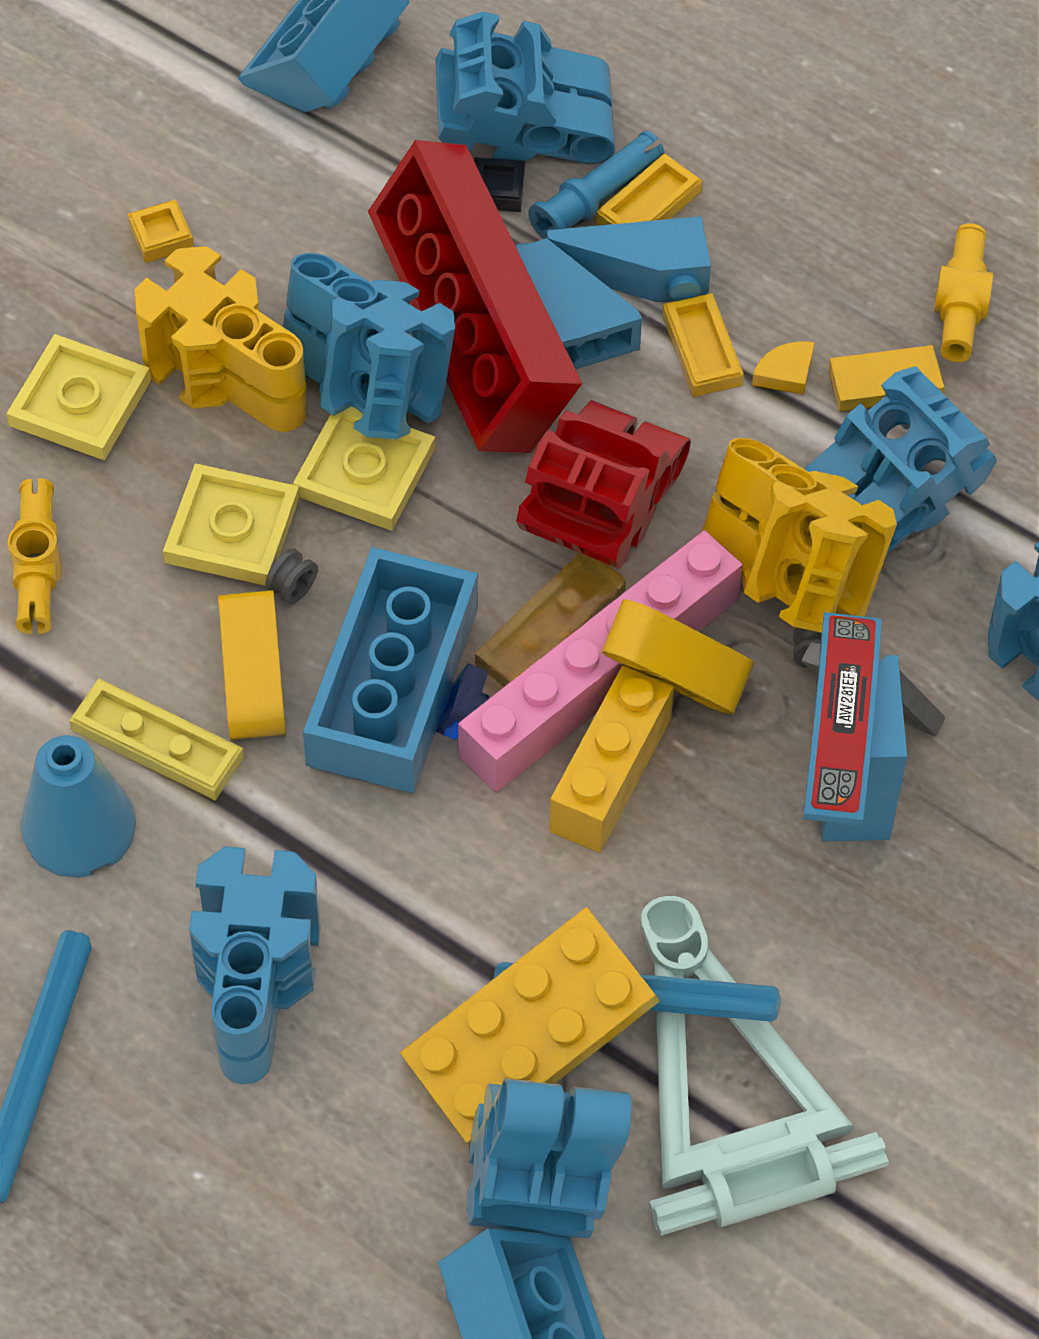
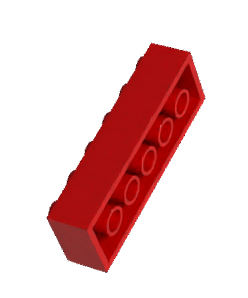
M414 140L367 212L399 281L406 282L419 290V297L413 299L410 304L422 312L441 303L454 313L455 332L446 382L478 451L531 453L581 387L582 382L467 146Z

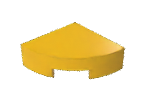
M791 342L769 351L759 361L754 370L752 386L804 395L815 342Z

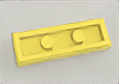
M100 678L69 720L72 731L216 801L244 759L242 747Z

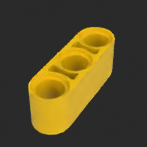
M274 590L218 595L230 740L286 735Z
M627 599L622 600L601 650V653L608 658L674 686V691L706 707L729 715H734L755 664L752 659L683 623L651 607Z

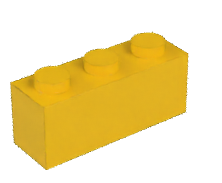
M622 665L550 798L549 832L601 854L671 721L674 686Z

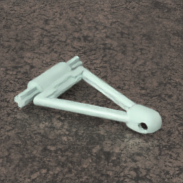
M664 896L652 900L645 906L641 914V928L646 947L654 963L655 976L677 978L694 976L700 980L736 983L709 950L707 933L698 910L694 905L681 897ZM656 1011L662 1187L665 1189L673 1188L702 1179L703 1182L701 1186L649 1201V1207L653 1215L652 1220L660 1236L711 1220H715L717 1226L722 1228L833 1194L836 1191L835 1182L887 1167L889 1160L885 1153V1143L882 1137L879 1138L877 1132L824 1147L821 1142L850 1133L854 1130V1125L768 1021L728 1018L804 1112L690 1146L685 1014Z

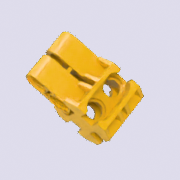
M207 246L176 249L164 260L165 265L173 270L175 283L167 291L147 277L134 289L143 365L150 368L151 381L161 385L177 369L183 373L185 389L179 394V400L193 409L223 406L229 401L275 431L288 432L303 425L308 413L303 346L293 333L259 312L256 278L240 269L225 285H222L216 281L215 265L221 260L220 254Z
M734 438L731 440L715 488L717 491L713 493L702 531L705 530L743 564L742 583L744 594L757 603L774 597L778 598L789 606V608L780 611L779 617L793 627L821 633L824 612H837L839 614L865 617L897 526L894 509L880 500L861 505L849 497L850 494L856 493L858 486L848 479L818 471L808 472L760 441L749 438Z

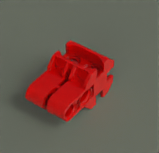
M593 400L589 401L579 414L566 410L559 417L556 433L548 430L541 438L533 455L525 479V483L532 485L531 491L519 505L516 522L521 530L620 569L627 560L630 545L637 547L643 540L656 511L657 504L679 477L690 451L691 439L647 421H644L636 430V417Z

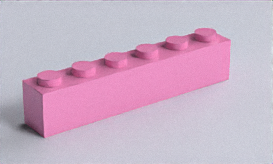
M703 530L458 723L459 758L496 793L499 792L597 713L622 667V664L603 655L601 650L623 599L651 607L699 632L739 600L743 564Z

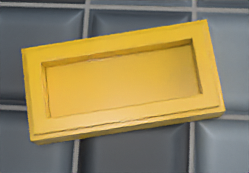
M664 153L597 210L595 223L600 226L671 219L702 192V180Z
M713 293L663 304L662 317L692 397L743 386L744 374Z
M933 345L830 358L828 370L839 412L853 410L860 403L865 408L873 407L886 395L881 385L895 372L914 366L943 393L944 384Z

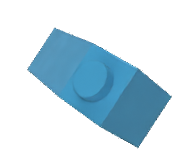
M702 216L547 230L548 240L610 289L654 302L679 301L706 295L709 292L711 264Z

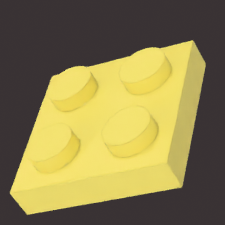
M54 334L6 413L8 425L105 461L151 382L150 368Z
M350 407L334 416L330 414L293 485L299 486L300 498L393 531L436 449L435 436L411 428L409 434L398 440L366 437L353 428L354 422L363 417V413L358 409Z
M195 463L163 549L164 563L265 586L267 574L275 561L280 557L300 499L299 486Z

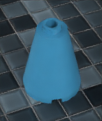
M70 735L52 738L39 749L36 756L21 817L23 841L36 863L58 876L81 878L92 875V870L108 863L111 867L121 860L132 844L136 825L133 805L126 792L87 742Z

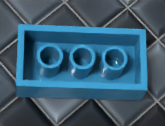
M371 547L303 731L306 766L414 794L478 611V573Z

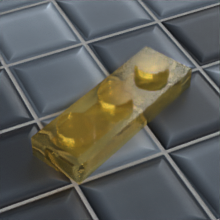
M579 553L475 652V665L505 687L625 592L626 579L607 564Z

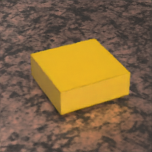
M177 199L128 213L129 226L145 263L167 257L179 248L194 247L193 236Z

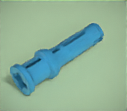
M643 131L636 139L582 179H567L560 185L559 193L546 202L539 201L534 203L528 209V216L536 233L542 239H546L547 230L567 229L579 221L587 222L597 214L600 202L644 171L664 154L662 144L644 152V149L658 140V138L652 132Z

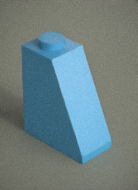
M547 238L529 244L521 243L515 245L575 369L640 350L642 318L636 308Z

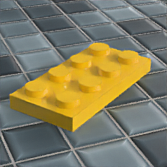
M585 907L399 1053L464 1141L470 1146L475 1111L479 1104H484L485 1090L489 1083L501 1085L503 1080L508 1078L555 1084L654 1007L660 1000L590 910Z

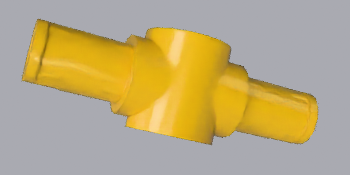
M966 223L957 228L952 259L948 261L946 266L941 265L934 312L940 313V318L944 322L941 355L946 360L952 362H964L970 358L975 326L980 323L981 319L987 318L991 296L993 272H987V266L983 262L986 231L980 225Z
M38 478L36 494L33 491L32 479L23 480L19 485L20 520L15 523L14 529L10 532L7 541L13 566L12 584L18 590L16 628L25 634H33L34 618L37 622L38 634L46 633L51 629V591L56 588L57 581L61 578L63 570L57 542L58 527L52 521L54 485L47 479ZM33 554H42V555H40L39 557H34V558H30V557H29V556H31V555H33Z

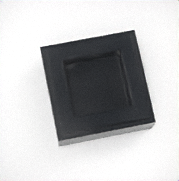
M474 157V162L498 211L521 212L525 161Z

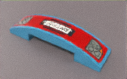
M824 612L803 819L857 826L863 825L878 683L882 621L880 618Z

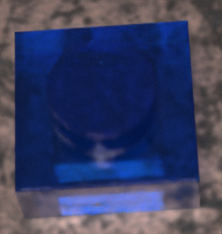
M470 663L465 666L452 683L436 729L437 733L454 740L458 738V723L489 699V695L482 692L489 671Z

